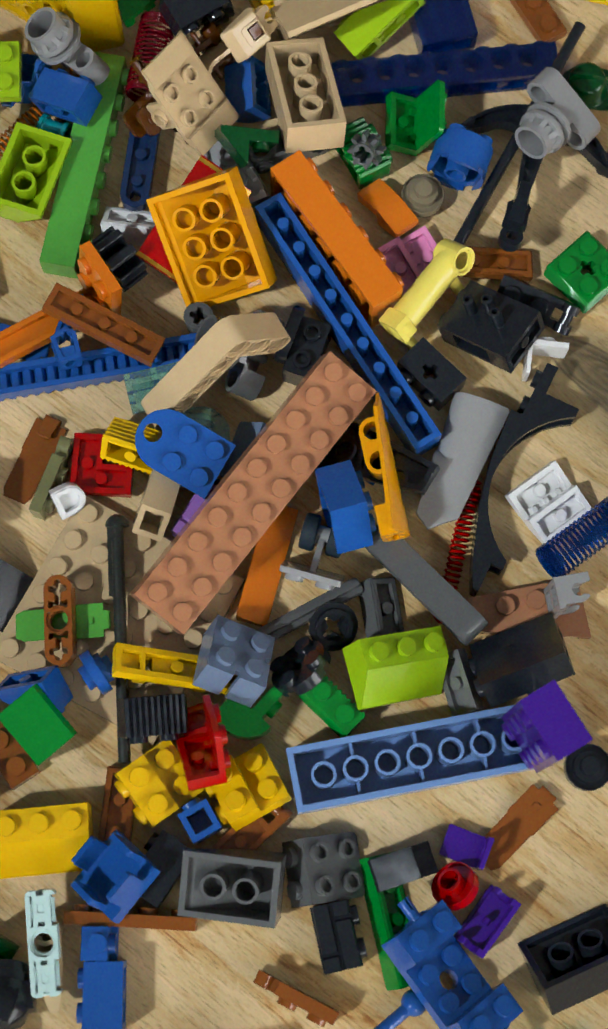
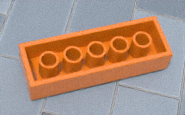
M299 150L270 168L271 196L273 197L278 193L282 194L372 329L380 324L378 320L389 307L393 308L402 297L403 281L395 271L391 272L386 266V259L383 253L378 248L374 249L368 242L369 237L365 229L361 225L356 226L351 219L352 214L347 205L343 202L339 203L335 198V192L331 184L327 180L323 181L317 174L318 169L314 161L310 157L305 158Z

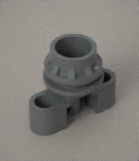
M258 309V310L254 311L253 313H266V312H265V311H262V310H260V309ZM215 315L206 317L197 331L194 345L222 318ZM278 318L282 323L283 327H285L284 321ZM267 355L239 357L226 370H229L225 381L226 391L249 401L256 399L266 378L256 372L260 363L265 364L267 362Z

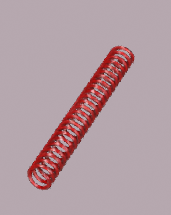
M476 481V485H482L480 481ZM474 486L473 488L474 491L481 490L480 487ZM471 492L470 494L474 497L480 496L477 492ZM468 498L470 502H478L476 498ZM472 503L465 504V506L470 508L477 507L475 504ZM463 508L462 512L464 511L470 514L476 513L472 509ZM462 513L460 515V517L466 519H474V517L471 515H466ZM461 519L455 522L457 527L454 528L455 533L452 534V544L449 546L451 550L448 551L450 556L447 557L449 562L446 563L447 568L444 569L445 574L443 575L447 582L456 584L460 583L459 580L450 579L446 576L460 578L461 575L447 570L462 572L463 570L448 564L463 566L464 564L453 561L450 558L465 560V558L454 555L451 552L466 554V551L454 549L453 547L457 546L464 549L468 547L465 544H458L454 541L468 543L469 540L458 538L455 535L471 536L469 533L459 532L456 529L471 531L470 527L460 526L458 523L473 525L471 521ZM451 585L455 590L459 589L457 586ZM435 616L433 617L438 623H441Z

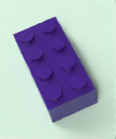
M555 679L520 700L501 717L505 722L501 724L503 731L511 741H517L522 749L519 752L522 761L528 769L534 768L536 773L560 761L593 740Z

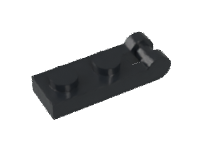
M506 273L497 292L539 310L544 325L565 336L569 335L572 329L570 324L581 310L579 306ZM555 307L563 311L559 320L551 317Z

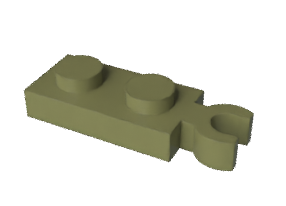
M61 435L56 451L52 453L29 506V511L36 518L45 521L47 514H51L55 509L48 491L67 481L69 475L67 461L73 452V439Z

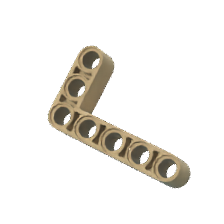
M275 312L226 316L215 323L142 399L141 405L147 415L161 409L176 410L184 414L239 357L275 353L288 345L291 338ZM153 424L156 430L161 429L159 425Z

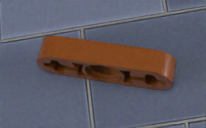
M53 575L46 580L43 588L45 657L51 664L64 668L70 666L77 656L75 586L65 576ZM58 583H61L66 588V591L61 592L60 597L61 602L67 604V607L60 606L59 597L53 593V589L58 588ZM58 613H66L68 616V623L62 629H55L52 624L54 616ZM53 635H68V638L61 637L62 647L68 649V653L62 655V660L54 655V651L60 649V640L53 638Z

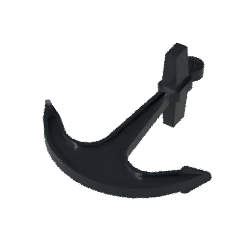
M511 104L493 107L469 117L461 125L466 130L477 134L494 129H505L514 133L529 105ZM594 137L583 150L578 151L596 168V172L599 175L608 178V153L604 150L598 139ZM522 152L516 194L514 199L507 204L502 222L503 228L498 237L499 247L508 252L517 251L521 247L523 232H525L531 207L528 204L531 189L543 158H531L524 152Z

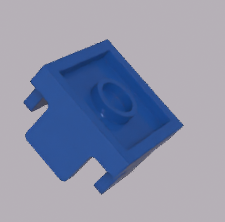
M115 829L106 841L90 836L75 854L71 862L83 870L70 886L88 905L101 910L111 921L119 924L161 871L122 832Z

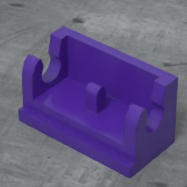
M490 884L462 923V928L454 934L455 939L478 958L483 959L521 904L504 894L499 887Z

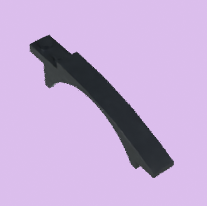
M547 363L543 372L537 370L530 384L531 387L535 388L531 398L525 395L518 411L516 412L511 409L488 464L475 515L469 567V595L473 597L478 593L487 572L490 571L499 576L507 562L494 539L488 515L489 489L494 472L505 456L522 441L545 430L571 426L579 411L578 408L546 394L558 370V367Z

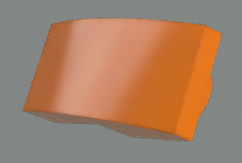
M380 178L357 193L358 202L377 216L378 225L393 237H400L419 224L418 218L408 205Z

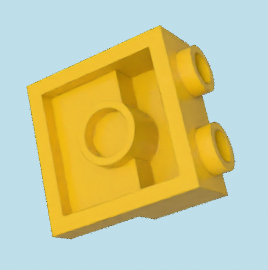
M171 740L160 742L115 774L117 781L114 783L116 789L124 799L130 797L136 806L132 810L135 817L142 826L148 824L150 828L156 826L204 791V788L188 790L179 752Z
M263 743L236 758H233L230 754L231 768L226 769L227 783L205 788L209 797L216 796L220 804L215 807V811L222 824L229 823L235 831L242 829L292 800Z

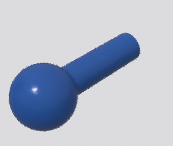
M408 990L402 996L401 1006L374 1029H395L409 1016H420L426 1009L413 990Z

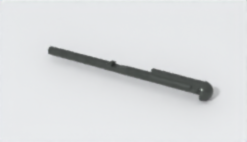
M114 514L105 523L108 545L109 596L113 597L115 644L116 642L127 644L123 528L129 527V522L125 516ZM116 677V700L118 698H129L128 679ZM117 722L118 763H131L129 738L119 737Z

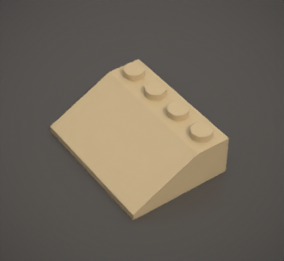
M274 0L275 6L270 8L269 12L272 19H276L278 22L276 30L280 40L284 41L382 0Z

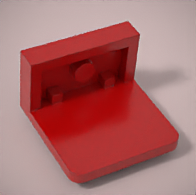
M209 694L202 696L207 732L181 737L179 740H176L189 791L227 783L226 769L231 768L228 749H223L225 744H228L225 725H218V723L222 722L218 703L212 704Z

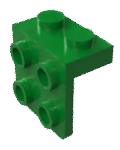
M435 81L417 98L392 91L386 96L385 146L388 150L417 156L443 134L447 126L445 118L447 93L445 92L444 81Z

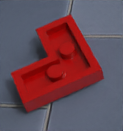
M74 433L70 482L77 484L85 495L132 498L134 468L131 469L129 466L125 467L119 464H104V459L100 458L103 434Z

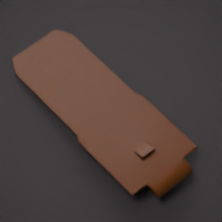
M47 414L44 420L36 418L22 446V451L4 485V496L22 504H26L31 500L52 453L56 451L61 435L64 436L67 431L61 428V420Z
M532 784L507 810L505 816L484 836L486 838H495L485 864L491 871L500 868L558 810L553 804L557 798L544 785L538 789Z

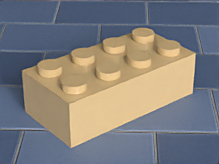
M315 37L266 42L265 71L286 153H295L299 150L304 152L344 147L347 121L324 38Z

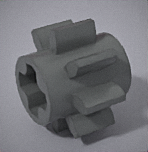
M367 129L362 134V137L357 133L351 139L354 145H351L347 150L348 153L352 154L354 165H362L365 170L370 167L372 162L377 166L383 160L380 154H383L387 149L386 146L382 145L380 134L377 136L370 134L369 129Z

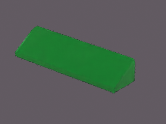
M385 853L360 859V865L365 885L364 897L386 989L391 991L409 987V985L381 945L404 928L409 920L399 906H397L400 901L406 898L403 885L377 892L367 861L389 854Z

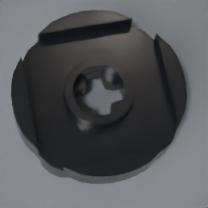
M308 636L300 638L293 648L288 650L283 656L275 658L270 664V670L273 672L271 677L272 684L285 697H290L288 693L295 692L298 696L305 694L324 678L326 671L323 668L326 661L329 664L331 662L330 653L319 641H312Z

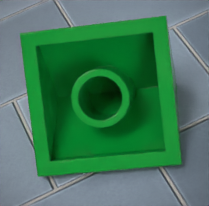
M34 684L0 712L1 723L37 766L77 734V731L37 684Z

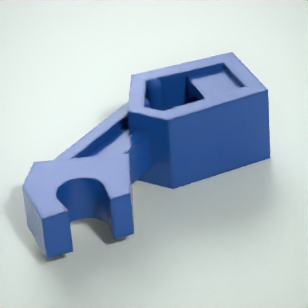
M59 321L55 333L50 337L51 348L60 371L82 366V354L76 331L73 330V327ZM66 340L70 341V346L59 348V345Z

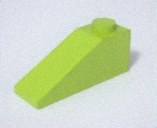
M386 0L355 11L351 16L343 18L334 34L354 57L364 64L426 2L424 0Z

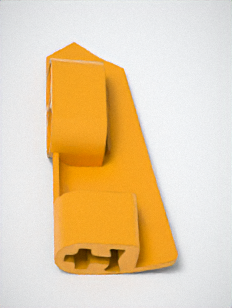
M378 392L375 393V402L373 404L374 416L364 419L360 424L359 437L369 473L374 478L383 480L385 503L374 506L380 537L382 541L390 542L409 537L410 531L385 414ZM376 427L377 438L368 439L366 437L367 431ZM380 457L381 469L372 467L373 461Z

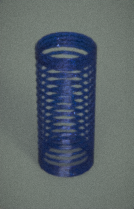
M608 497L604 498L585 514H582L581 518L578 517L577 521H573L572 524H569L568 527L557 533L555 537L552 536L551 540H547V543H543L536 548L535 552L540 564L552 578L564 576L566 573L570 574L571 570L574 571L575 567H579V564H583L584 561L591 558L592 554L595 555L597 551L600 552L601 548H605V545H608ZM559 542L562 543V545L564 546L565 550L563 549V547L560 546Z

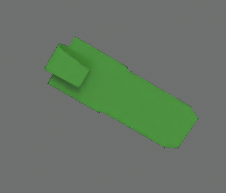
M103 603L76 605L77 639L104 637V629H111L110 611L103 610ZM44 609L25 610L16 615V639L23 642L44 640ZM66 613L56 614L52 620L53 627L55 629L64 628L68 623V616ZM53 635V638L61 639V637L68 638V635Z

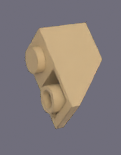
M152 469L133 521L132 533L158 542L162 541L172 515L180 484Z

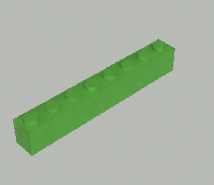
M97 51L94 52L109 66V75L106 80L100 85L95 86L103 97L87 127L73 122L70 135L73 142L62 167L39 260L44 273L78 279L77 274L79 273L77 259H79V246L89 240L91 242L93 239L94 226L91 225L93 216H97L99 213L100 199L98 194L100 189L103 190L105 188L106 172H104L106 163H110L112 159L113 147L110 144L112 137L116 138L118 134L119 120L116 119L118 111L122 112L124 109L125 95L123 90L127 84L130 70L127 68L125 56Z

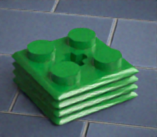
M586 231L547 265L544 276L573 304L579 306L582 313H586L608 294V250L590 232ZM587 269L591 273H586L585 275H583L581 273V270Z

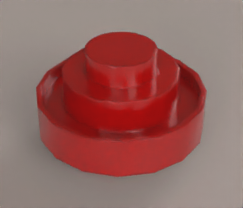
M452 862L442 867L435 875L431 887L432 895L437 902L443 899L451 911H458L467 907L476 897L479 889V879L469 865L463 862Z

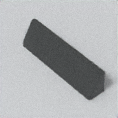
M395 577L368 578L360 582L363 587V593L359 595L366 638L404 632Z

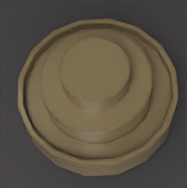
M417 174L410 177L404 183L401 199L408 205L416 217H429L441 208L444 200V189L441 182L435 177L428 174Z

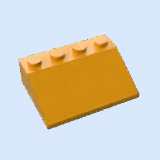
M237 166L146 199L186 308L195 302H203L210 307L268 289L276 282V273Z

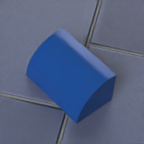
M251 56L241 63L234 62L225 66V96L239 114L236 122L254 123L271 118L270 87L265 71V63Z

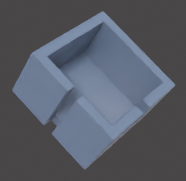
M217 615L203 635L192 685L219 695L234 674L238 675L225 692L224 697L251 707L267 687L270 670L269 662L272 659L275 638Z

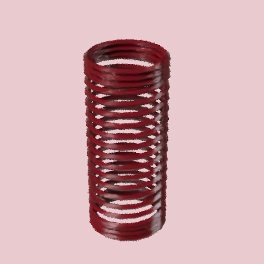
M148 11L141 15L132 59L141 54L142 61L149 64L151 61L143 58L153 60L155 57L145 54L157 56L158 53L152 51L161 52L168 45L167 42L174 38L171 29L165 26L145 24L146 22H159L168 26L161 12ZM150 26L160 27V28H163V29H165V30L155 29V28H152V27H150ZM130 66L125 94L131 101L136 102L141 96L132 93L129 89L144 95L145 93L134 88L146 92L148 88L144 83L141 84L138 79L134 78H138L139 75L135 74L136 71H133L134 68Z

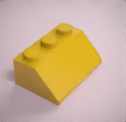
M84 802L0 811V879L82 871L83 869L75 866L71 860L88 838L94 836L92 805Z

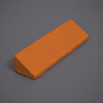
M286 506L256 543L236 614L238 621L261 627L268 624L282 574L279 568L287 556L298 510Z

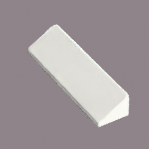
M107 206L101 220V233L113 226L115 230L118 229L122 232L127 244L131 243L132 245L142 246L154 228L155 223L150 211H130L125 208Z

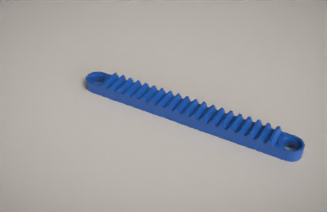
M197 333L165 338V342L151 367L112 347L81 352L82 366L60 371L55 356L11 363L0 369V401H4L6 398L16 399L18 396L28 397L30 394L39 395L42 392L51 393L54 390L60 392L66 388L72 390L78 386L84 388L90 384L96 386L102 382L108 384L114 380L120 382L126 378L132 380L138 376L144 378L150 374L156 376L162 372L167 374L194 346Z

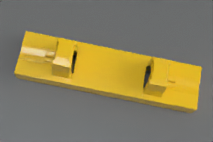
M118 642L113 647L112 677L130 679L132 682L141 684L150 682L189 688L194 692L204 693L207 691L192 685L199 655ZM150 661V670H145ZM234 674L220 693L225 694L238 675Z

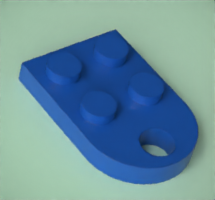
M161 409L147 415L139 424L135 434L137 453L146 465L204 499L236 447L232 442L193 419L171 409ZM157 424L161 427L162 436L158 441L150 442L145 438L144 430L147 425Z

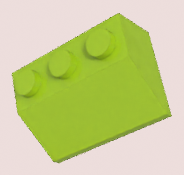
M16 123L0 161V217L18 223L42 219L73 141L71 138L23 123Z
M441 625L362 638L342 648L358 710L437 696L442 693L449 654Z

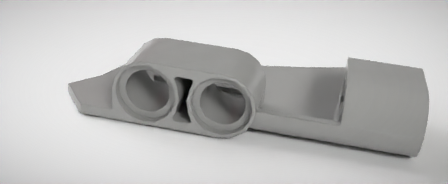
M454 393L439 446L435 450L432 462L437 464L440 470L425 495L421 496L416 515L427 530L459 519L510 413L508 408L469 393Z

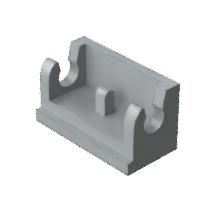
M588 571L553 577L543 591L548 613L552 612L555 619L560 615L576 612L580 608V605L576 604L585 602L590 597V594L586 593L577 595L580 592L579 587L590 580Z

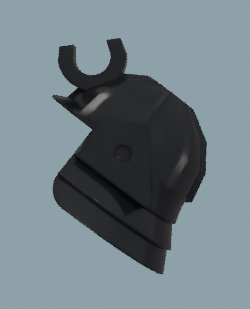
M0 959V1029H18L25 1024L29 1013L37 1012V999L31 996L29 965L18 960Z

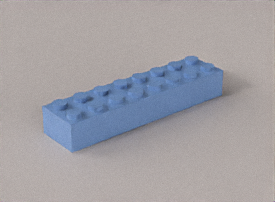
M514 705L286 748L297 814H307L534 770V768L528 769L519 755L522 749L516 740L511 741L507 737L501 724L505 723L501 717Z

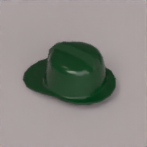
M586 62L580 63L564 72L562 76L589 109L608 111V70L602 69L594 63Z

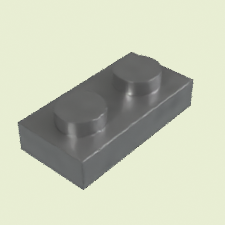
M456 649L449 652L443 689L452 716L473 713L484 709L482 700L473 682L475 678L468 662L466 649Z

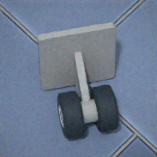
M307 513L298 546L301 549L312 551L315 543H318L311 566L284 560L280 565L279 571L285 573L284 578L296 582H303L305 578L316 581V587L333 591L335 587H341L344 575L318 569L324 545L326 546L325 554L327 556L339 558L341 554H337L332 528L320 525L322 520L320 515Z

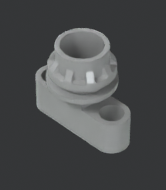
M51 7L40 8L28 19L25 26V36L31 42L33 52L45 64L56 65L60 63L66 68L70 67L79 76L83 75L90 78L95 83V86L100 85L106 80L109 75L108 64L80 41L81 29L75 20L63 12H56Z
M546 67L528 84L527 92L534 104L522 116L520 127L515 131L516 143L527 156L534 159H542L547 154L557 152L566 143L573 149L583 150L600 132L601 126L597 118L558 70Z

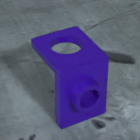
M449 824L439 855L457 862H463L474 869L484 870L495 838H486Z

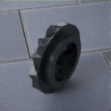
M327 601L326 604L317 607L312 617L309 618L308 632L312 640L319 641L327 651L342 650V648L350 645L356 637L358 631L356 614L349 606L342 602ZM326 617L333 621L340 620L337 623L338 630L341 632L340 635L332 630L326 632L328 628L327 621L325 620Z

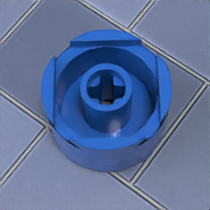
M452 123L436 139L427 170L428 172L432 170L435 173L434 177L448 188L463 191L464 186H473L472 190H477L483 185L493 155V140L487 135L466 130L461 124Z

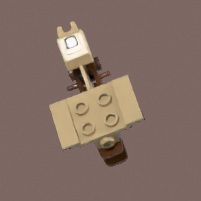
M261 5L256 9H244L224 31H222L219 25H215L214 22L206 24L199 31L201 34L199 38L195 32L190 33L194 41L192 45L182 30H180L147 66L140 56L132 59L130 65L139 75L138 81L141 84L144 83L148 88V91L123 115V121L133 136L140 138L146 133L153 136L157 135L162 129L173 128L175 132H179L186 144H190L195 148L199 156H204L218 141L215 137V130L220 125L232 126L239 118V114L211 76V72H215L218 78L223 80L224 75L219 69L220 65H227L234 59L237 63H241L250 58L266 42L271 40L270 35L278 26V22L276 19L265 21L264 16L269 10L268 6Z

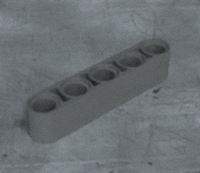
M378 524L376 525V531L372 532L374 545L365 547L368 552L462 644L467 646L489 624L487 620L404 539L390 542L382 541Z

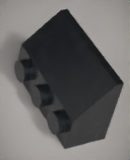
M606 904L600 905L518 943V947L535 985L552 1015L608 990V907Z

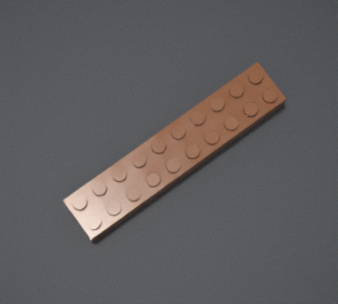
M331 351L322 355L129 595L176 633L184 635L377 391Z

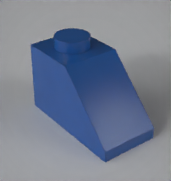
M58 666L8 674L0 683V700L9 705L34 684L41 688L61 713L65 711L64 707L73 698Z

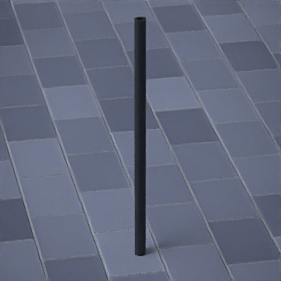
M575 22L551 65L552 68H555L560 73L586 28L583 23ZM532 100L531 103L529 104L528 108H529L532 104H534L533 100ZM515 131L454 241L463 245L466 243L519 146L515 140Z

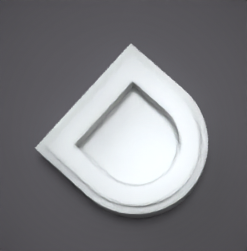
M63 483L48 491L62 520L78 513L85 505V493L75 483Z

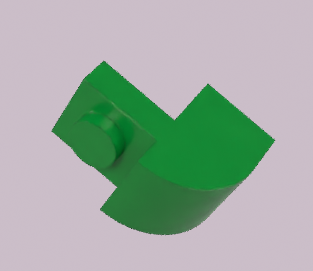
M272 686L253 709L227 699L219 708L222 722L218 723V725L224 724L226 732L234 738L245 741L259 739L272 730L271 726L264 719L267 716L272 719L283 707V704L280 702L283 699V694L276 687Z

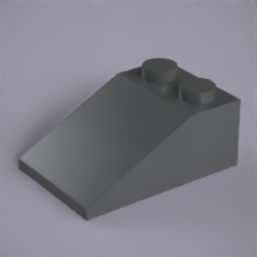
M184 849L177 915L275 928L281 918L287 853L257 849Z

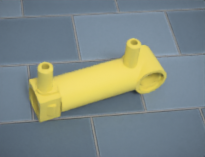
M447 238L441 240L436 245L432 261L394 307H389L378 320L390 336L402 341L408 350L417 343L413 336L417 331L416 326L447 288L450 287L455 295H458L462 289H465L457 276L466 275L473 267L475 261L473 249Z

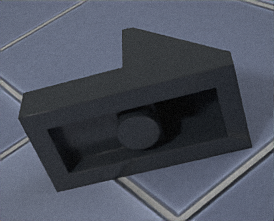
M428 841L367 861L378 893L439 872Z

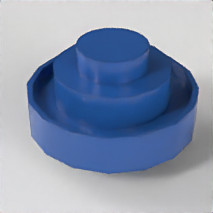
M89 650L78 655L83 666L77 670L88 688L93 690L98 687L103 695L113 690L110 682L114 680L112 677V662L108 656L100 657L98 653L91 655Z

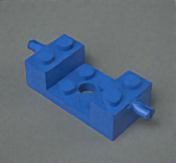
M409 896L400 901L397 906H399L409 921L404 928L383 943L381 947L440 1029H508L510 1023L523 1010L504 983L493 988L489 986L455 939L453 934L460 930L462 925L443 899L420 913L409 899ZM442 972L447 973L451 977V990L442 986L440 982Z

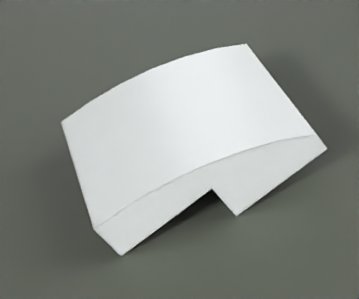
M556 460L549 462L504 495L530 531L545 546L593 511L578 486L570 483Z

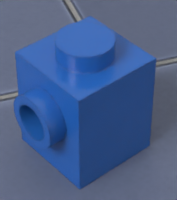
M197 797L181 807L183 812L178 814V817L194 845L223 830L221 823L206 798L200 801Z

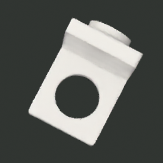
M552 337L536 339L524 356L522 381L526 382L529 377L532 355L564 359L569 350V343L558 342Z

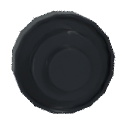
M585 744L572 752L564 760V774L567 781L574 788L581 791H594L603 787L608 782V754L601 747L594 744Z

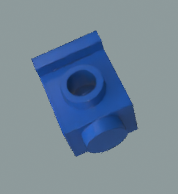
M82 926L80 961L118 960L119 927Z

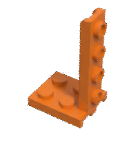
M89 240L79 246V259H77L79 273L77 277L83 289L77 291V293L83 294L84 297L121 315L122 287ZM41 310L0 331V369L50 343V337L54 335L59 320Z

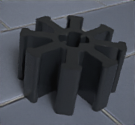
M113 226L91 241L121 285L123 292H126L148 275V272L145 270L147 267L144 261L135 255L137 250L131 243L128 245L122 232L118 229L115 230Z

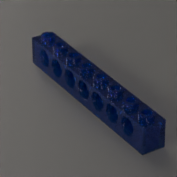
M536 41L532 44L523 45L510 43L502 47L490 48L488 46H480L476 49H451L447 52L438 53L425 51L417 55L405 56L403 54H395L391 57H366L362 60L353 61L340 59L330 64L342 107L386 103V96L391 91L417 98L437 80L445 82L447 97L527 90L528 84L544 68L551 67L557 56L556 42ZM522 63H529L532 66H525ZM499 65L502 66L503 69H498L494 66ZM466 68H472L475 71L471 72L466 70ZM437 71H445L447 74H440ZM415 73V74H418L419 76H418V77H412V76H410L409 74ZM382 76H388V77H390L391 79L384 80V79H382V78H380V77H382ZM361 79L362 82H354L352 80Z

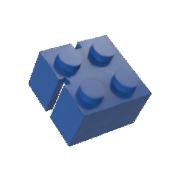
M351 460L315 469L322 513L327 527L333 530L337 554L374 545L372 532L376 531V524L372 513H369V510L373 509V503L369 491L363 492L362 490L365 488L361 471L354 470Z

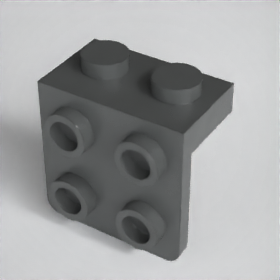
M354 832L306 837L282 843V853H287V894L292 908L364 896L365 885L360 865L357 836Z

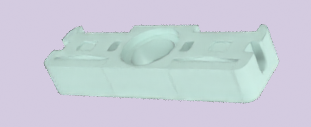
M53 888L31 890L24 896L30 989L33 998H42L50 995V997L59 996L63 991V988L58 989V986H61L58 960L61 958L59 923L54 924L56 922L55 897H52V894L57 892ZM47 933L51 936L53 947L50 951L41 952L36 948L35 938L38 934Z

